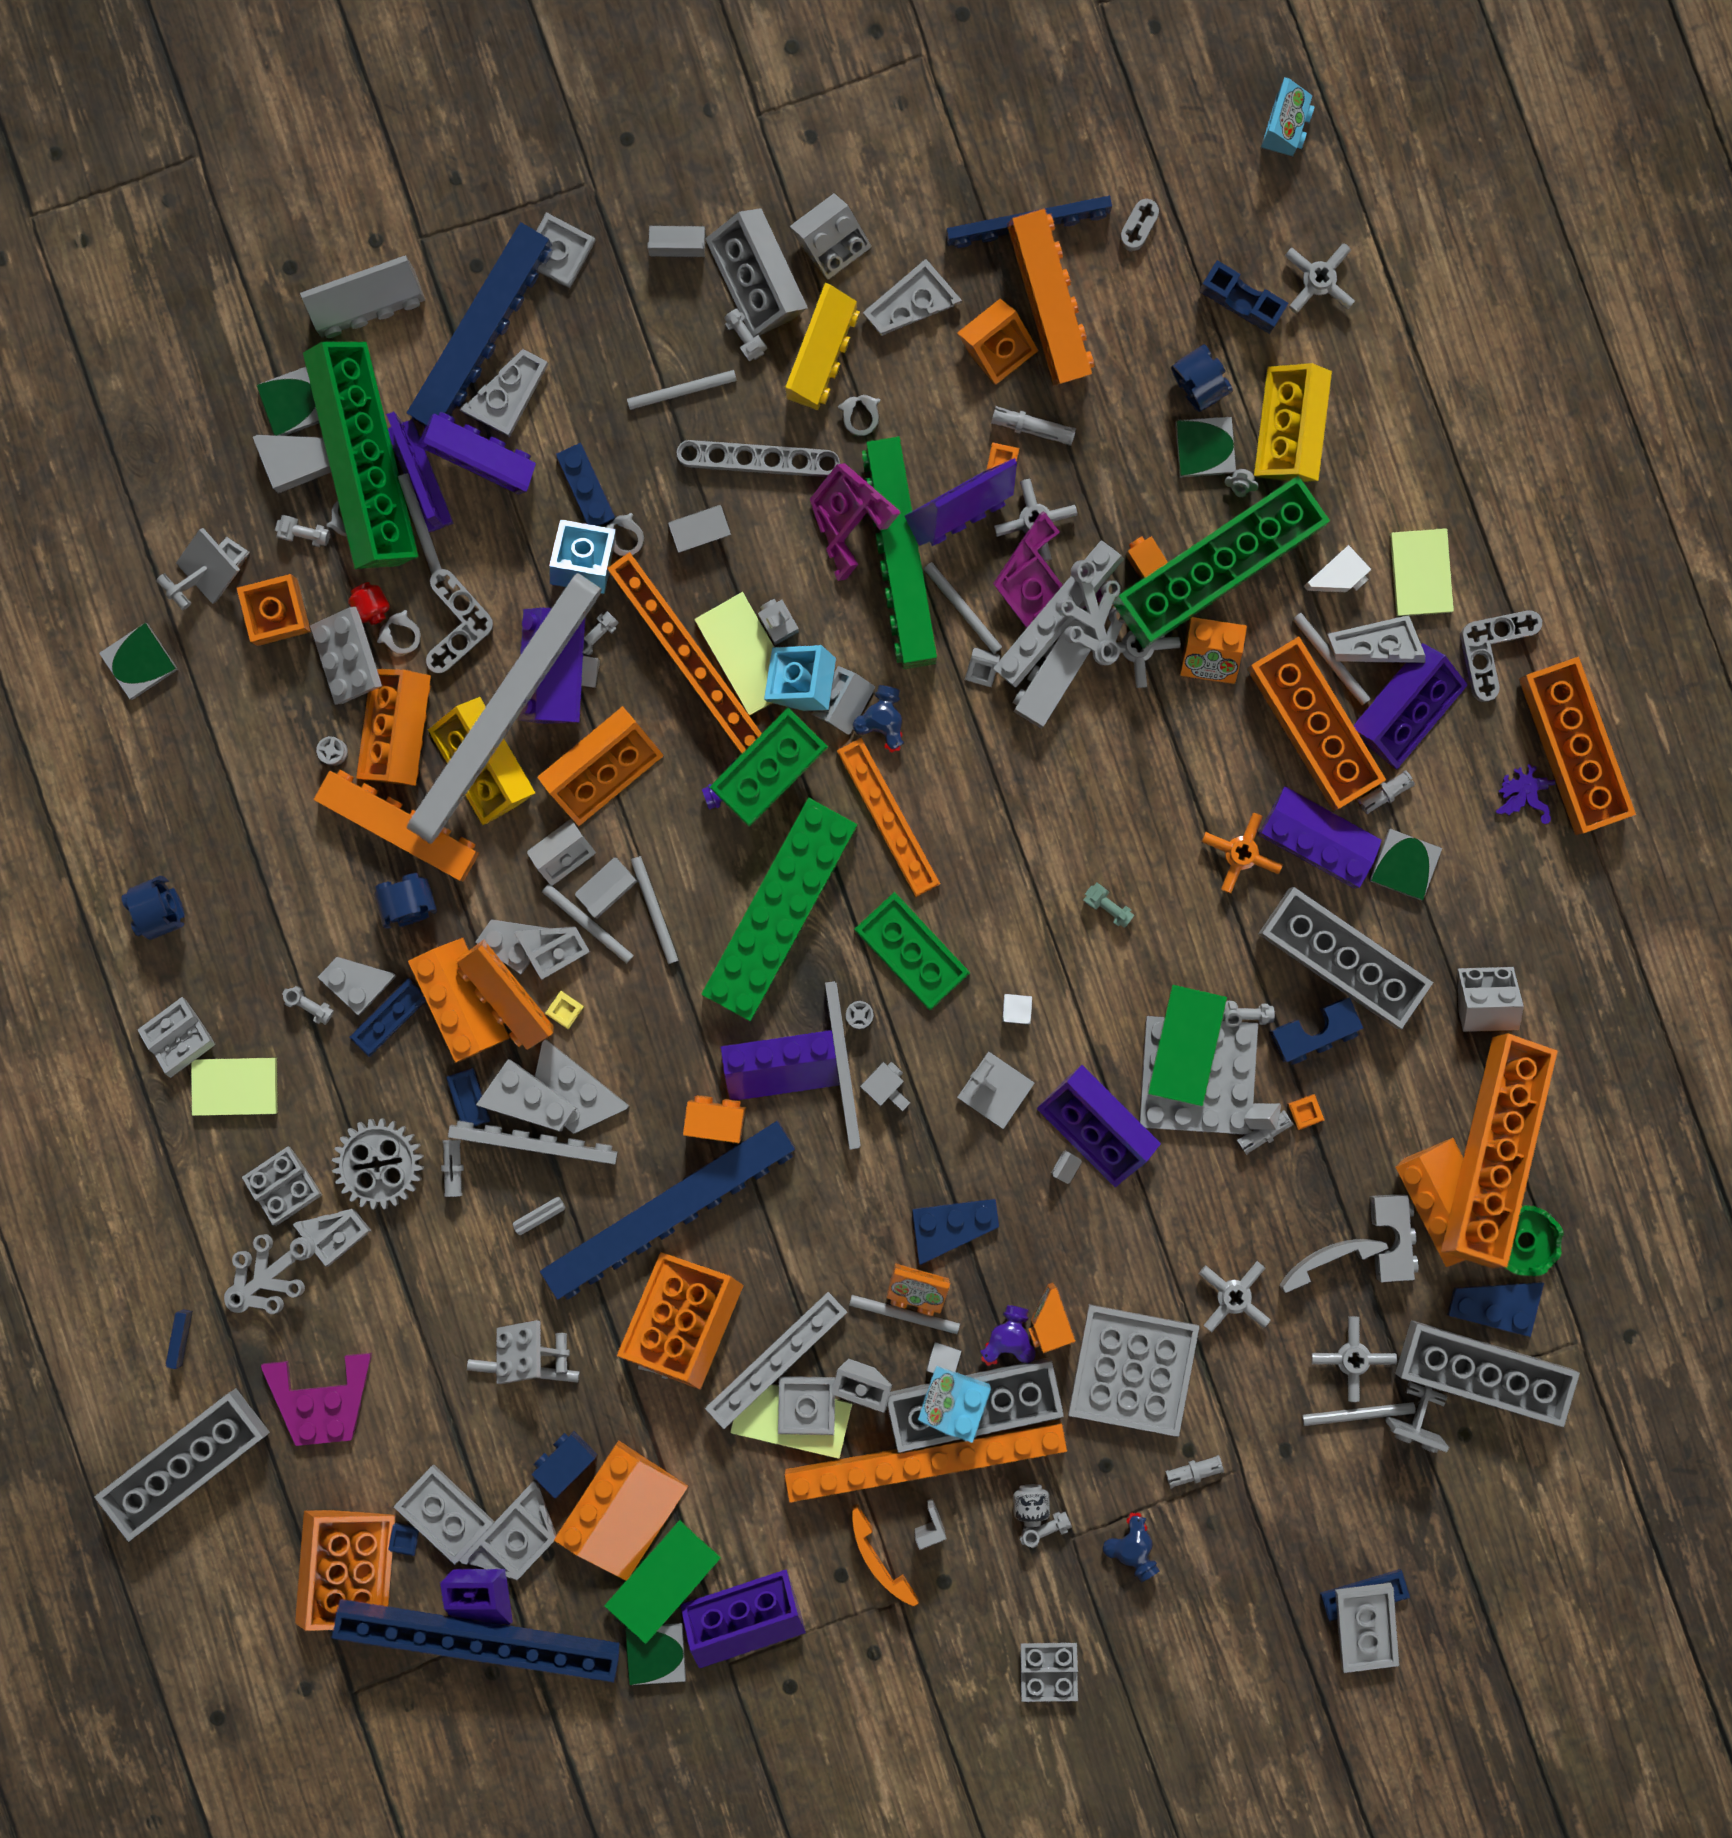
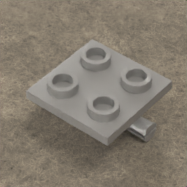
M202 528L199 529L176 562L188 577L175 585L164 573L157 578L156 582L166 591L165 595L167 598L173 599L181 610H184L191 605V602L184 596L183 591L196 585L209 601L214 604L240 569Z
M988 1051L975 1072L973 1071L971 1074V1078L957 1098L1004 1129L1034 1085V1082Z
M538 1320L497 1328V1384L541 1377V1356L556 1357V1374L568 1373L567 1357L570 1356V1350H567V1333H556V1349L540 1347V1321Z
M1409 1382L1406 1393L1421 1398L1412 1424L1388 1416L1385 1421L1391 1428L1390 1431L1395 1433L1397 1439L1407 1443H1411L1413 1439L1422 1443L1421 1447L1431 1452L1437 1453L1439 1449L1447 1452L1449 1446L1440 1435L1421 1428L1428 1401L1444 1406V1400H1447V1395L1433 1391L1432 1387H1423Z

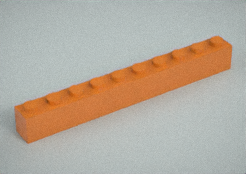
M630 552L609 566L607 568L742 754L762 734L632 554Z
M1057 1419L977 1435L974 1437L973 1443L959 1439L899 1453L898 1449L789 1468L785 1470V1479L789 1501L795 1502L1067 1452L1061 1420Z

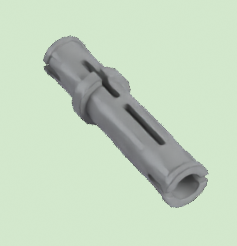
M998 406L995 407L991 424L1014 429L1015 433L1025 432L1070 446L1076 428L1026 415L1024 411L1018 413Z

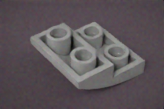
M289 1146L242 1177L252 1196L261 1204L274 1226L279 1225L322 1196L314 1180Z
M1077 1643L1021 1644V1702L1078 1701Z

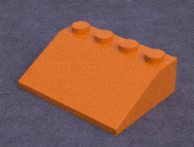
M660 1252L617 1356L701 1390L744 1285L729 1275Z
M618 1440L556 1535L554 1541L575 1555L627 1580L681 1499L688 1485Z
M335 1510L304 1511L295 1624L305 1631L334 1630L340 1599L388 1606L392 1552L388 1548L392 1527L395 1524V1515Z

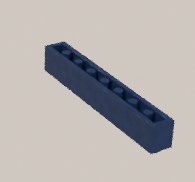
M522 222L519 223L408 409L407 414L410 418L426 427L432 414L439 415V412L453 417L451 414L456 406L460 407L464 403L468 394L466 389L471 382L475 383L482 371L480 368L485 358L489 359L496 348L494 343L499 334L504 335L510 325L508 319L512 312H517L524 302L523 294L527 287L531 288L535 284L539 275L537 273L539 265L542 263L546 264L550 259L553 250L551 249L552 244L549 238Z

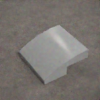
M183 997L138 1029L148 1050L155 1055L164 1073L170 1078L215 1046L208 1031Z

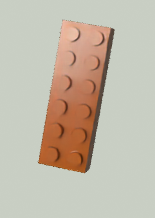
M1044 208L1012 218L1007 223V227L1053 385L1056 386L1092 374L1091 368L1095 367L1091 352H1086L1083 341L1087 340L1083 324L1078 325L1075 314L1079 313L1077 301L1074 296L1070 297L1067 287L1071 285L1067 269L1062 270L1060 259L1063 258V253L1059 241L1054 242L1052 231L1055 230L1052 215H1046Z
M1300 637L1295 638L1247 668L1333 811L1386 781V778Z
M1579 656L1519 678L1575 835L1583 834L1636 815Z

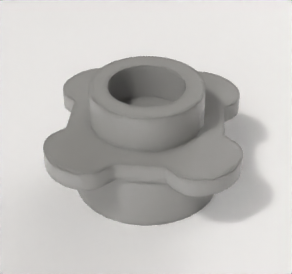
M1245 469L1236 470L1232 477H1227L1225 480V485L1231 487L1235 495L1239 497H1245L1246 493L1256 491L1258 488V483L1254 481V475Z

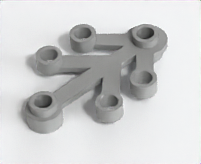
M1079 560L1072 566L1071 575L1080 584L1088 612L1076 606L1071 599L1060 600L1057 603L1056 610L1059 615L1071 616L1092 628L1096 639L1084 634L1079 626L1067 627L1064 637L1069 643H1080L1092 650L1093 657L1098 664L1111 665L1119 657L1120 649L1116 639L1122 624L1125 623L1121 616L1119 620L1117 619L1116 614L1118 611L1116 608L1111 609L1115 597L1120 593V585L1116 581H1105L1101 586L1103 597L1098 607L1091 583L1096 577V566L1090 560ZM1110 585L1112 586V593H1111V594H1110V592H1109V586H1110ZM1065 603H1067L1068 605L1067 612H1065L1064 610ZM1107 616H1109L1111 625L1106 633L1104 624ZM1073 630L1076 632L1075 638L1072 637Z
M267 1234L257 1236L253 1241L254 1248L257 1250L254 1278L248 1284H246L247 1267L251 1264L252 1257L247 1251L235 1253L232 1258L233 1265L236 1267L234 1285L225 1292L224 1302L226 1307L235 1313L244 1312L249 1307L265 1309L269 1314H275L283 1309V1300L278 1296L264 1298L253 1295L260 1288L286 1292L290 1297L302 1295L305 1286L301 1280L286 1281L274 1279V1277L296 1260H305L313 1256L315 1244L308 1237H300L293 1240L290 1245V1251L267 1268L269 1250L272 1248L273 1240ZM262 1238L266 1240L265 1248H262L260 1245ZM298 1244L303 1246L302 1254H299L297 1251ZM240 1255L245 1257L244 1265L239 1262ZM293 1284L298 1286L297 1293L292 1291ZM235 1294L240 1297L239 1304L234 1301ZM272 1300L276 1301L277 1303L276 1310L271 1308Z

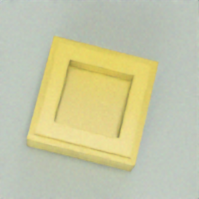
M560 991L545 1014L566 1029H569L585 1006L563 991Z

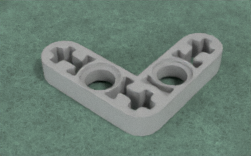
M440 569L432 574L430 579L431 587L462 623L427 654L426 664L435 673L447 671L487 636L493 627L490 615L450 571ZM438 575L442 577L448 575L450 577L448 584L452 589L456 585L460 587V590L454 592L449 600L444 597L449 592L444 587L439 589L436 587L438 583L436 577ZM458 595H465L469 598L470 605L467 610L459 611L454 607L453 602ZM474 606H477L479 611L475 612L477 617L480 619L485 617L488 620L485 624L487 627L485 631L481 629L474 630L473 626L476 623L471 617H469L468 621L463 618L464 615L469 614L473 610ZM457 634L464 635L468 640L467 647L460 651L454 649L451 643L452 638ZM446 643L449 650L456 654L457 657L452 660L449 655L444 659L446 665L443 668L441 666L433 667V654L442 655L446 651L442 646Z
M1523 611L1479 620L1467 624L1462 629L1460 639L1473 696L1478 701L1488 702L1499 693V682L1491 645L1530 637L1538 633L1542 627V619L1537 612ZM1526 616H1528L1529 621L1534 620L1535 625L1531 627V631L1528 630V627H1521L1516 629L1518 634L1515 635L1514 624L1522 623L1526 620ZM1497 622H1504L1508 626V634L1505 637H1499L1495 634L1494 626ZM1484 624H1488L1487 635L1478 637L1477 642H1474L1473 638H1468L1467 634L1471 632V628H1474L1475 632L1486 630ZM1477 654H1481L1487 659V666L1483 670L1476 669L1473 665V658ZM1489 671L1490 676L1485 677V683L1487 686H1492V691L1488 692L1486 697L1484 692L1480 693L1479 688L1483 686L1482 677L1476 679L1475 675H1482Z

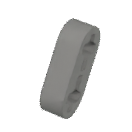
M1140 200L1129 216L1120 236V243L1126 250L1136 251L1140 249L1147 239L1159 214V208L1153 200ZM1146 207H1149L1151 209L1150 214L1153 217L1147 216L1144 223L1140 222L1142 212L1139 209L1145 210ZM1135 227L1139 228L1137 238L1140 241L1128 242L1129 236L1126 233L1132 234Z

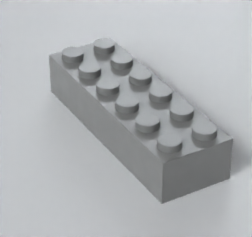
M1295 887L1288 889L1258 933V935L1396 1029L1404 1027L1434 983Z
M1411 1320L1395 1374L1406 1380L1564 1427L1580 1373L1568 1367Z
M1050 1357L1034 1360L1030 1363H1020L965 1375L988 1383L991 1387L975 1436L1064 1417ZM930 1383L890 1392L888 1407L898 1453L960 1439L918 1420Z
M234 1389L97 1494L95 1499L129 1542L270 1432L239 1391Z

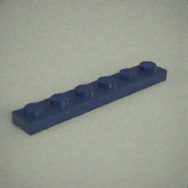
M1109 195L1045 208L1046 215H1052L1054 225L1063 223L1064 226H1072L1078 224L1081 219L1090 218L1091 221L1106 218L1107 214L1111 212L1112 202ZM1034 211L947 228L946 238L948 246L955 245V248H962L971 245V241L981 239L982 242L995 241L998 239V236L1009 234L1007 223L1012 218Z

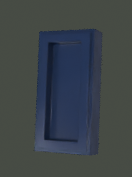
M472 1068L447 1076L446 1078L460 1121L474 1123V1126L491 1121L487 1108L476 1105L483 1095L475 1069Z
M182 1309L175 1313L166 1368L177 1369L183 1365L193 1312L191 1310Z

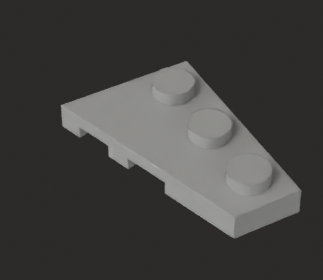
M925 259L863 312V316L882 336L961 304L962 300Z
M522 349L499 371V374L490 383L484 385L478 391V394L459 410L510 437L544 374L548 362Z
M1409 615L1328 634V643L1335 661L1425 663V653Z
M510 1059L507 1060L476 1104L480 1107L558 1131H562L577 1109L573 1104Z

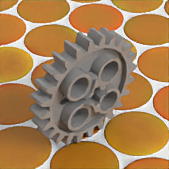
M384 1118L380 1119L378 1126H376L374 1119H369L368 1128L362 1122L357 1123L359 1131L357 1132L353 1128H349L350 1138L340 1137L344 1147H335L334 1149L341 1154L340 1157L332 1159L333 1162L339 1163V1168L332 1170V1173L341 1174V1177L335 1183H344L346 1185L341 1192L342 1194L349 1191L352 1192L351 1202L358 1197L361 1198L360 1207L365 1206L370 1201L371 1209H376L378 1202H380L383 1209L388 1208V1200L396 1206L399 1204L398 1196L404 1200L409 1198L405 1191L406 1189L410 1191L416 1190L412 1181H420L422 1179L419 1175L415 1174L416 1171L424 1169V1166L417 1164V1160L423 1158L424 1155L415 1153V1150L421 1145L411 1144V1140L415 1135L405 1136V1126L396 1130V1121H392L387 1127ZM387 1140L393 1141L396 1145V1151L393 1155H388L384 1152L383 1145ZM359 1145H364L368 1149V1157L365 1160L359 1159L356 1155V1148ZM377 1157L379 1161L402 1158L401 1163L384 1165L380 1167V1171L378 1167L354 1169V1165L374 1162ZM390 1168H396L400 1171L401 1178L397 1183L391 1182L388 1178ZM364 1172L369 1173L373 1178V1183L370 1187H365L361 1184L360 1177Z

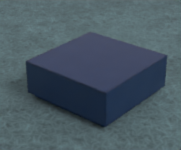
M395 1523L392 1527L388 1550L390 1552L415 1556L419 1531L414 1526Z

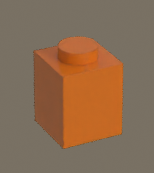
M1142 536L1128 545L1130 550L1127 551L1126 557L1141 580L1168 563L1152 536L1146 540Z

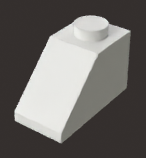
M1348 545L1316 574L1304 588L1307 591L1347 592L1353 587L1357 591L1369 580L1365 575L1371 569Z

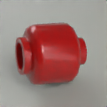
M366 582L351 590L348 604L350 607L357 608L362 623L370 622L372 626L386 619L384 614L390 608V604L380 586L371 585L370 582Z

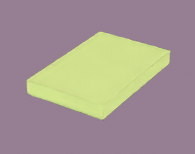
M1447 529L1391 533L1396 617L1452 613L1454 610Z
M277 1058L195 1059L191 1062L192 1115L278 1113Z

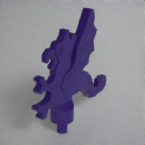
M1529 764L1527 765L1528 775L1523 774L1521 767L1519 770L1514 769V772L1520 776L1519 780L1512 778L1509 781V775L1504 776L1503 788L1499 790V793H1504L1503 798H1507L1512 793H1519L1517 796H1511L1506 804L1495 811L1496 814L1501 815L1505 813L1509 816L1513 812H1519L1520 808L1525 806L1527 799L1529 806L1544 812L1540 820L1543 824H1548L1551 820L1550 810L1547 805L1538 800L1537 790L1548 789V786L1555 785V780H1547V777L1533 778L1532 774L1536 767L1531 768Z

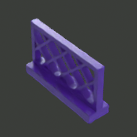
M394 411L386 414L391 425L388 428L390 440L403 473L409 474L429 533L453 524L454 522L427 453L424 449L417 446L420 436L413 419L402 422Z

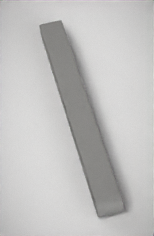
M579 573L572 578L410 819L407 829L430 844L438 837L598 599L602 591L600 587Z

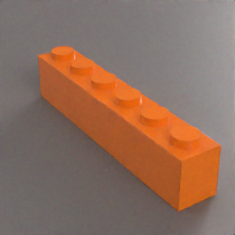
M339 770L338 773L328 772L313 800L459 881L464 882L479 855V852L474 850L476 844L463 837L459 841L450 837L451 830L445 827L434 842L430 844L407 829L410 819L416 812L415 810H412L410 814L401 809L402 803L389 796L385 801L376 796L378 793L377 789L366 783L362 787L352 782L354 777L342 770Z

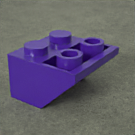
M453 1569L440 1583L444 1610L450 1616L496 1624H512L513 1619L505 1569Z

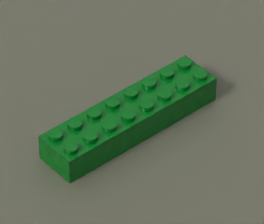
M321 342L303 352L354 568L400 566L419 556L404 494L398 480L399 473L367 342Z
M900 436L866 442V450L862 451L864 472H870L871 477L866 478L867 483L900 511V514L888 529L880 530V533H876L878 554L884 553L885 559L880 561L882 579L889 583V588H885L887 608H893L894 615L890 616L892 636H898L899 642L894 643L896 662L902 663L903 669L936 664L937 653L919 547L904 517L912 512ZM873 520V526L877 527L876 523Z
M1298 475L1120 594L1112 604L1143 649H1145L1322 530L1330 520Z
M808 797L701 995L752 1021L856 831L858 824Z

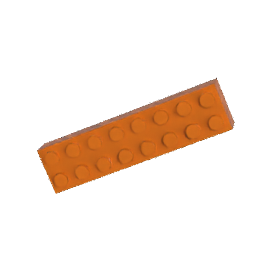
M1508 1033L1492 1037L1441 1252L1489 1268L1507 1267L1557 1050Z

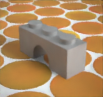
M1405 1194L1370 1196L1372 1224L1376 1226L1388 1225L1395 1233L1393 1246L1386 1251L1374 1254L1376 1280L1380 1282L1415 1280L1414 1273L1418 1272L1417 1256H1413L1412 1245L1416 1244L1415 1229L1411 1228L1410 1217L1414 1216L1413 1201L1408 1200V1195Z

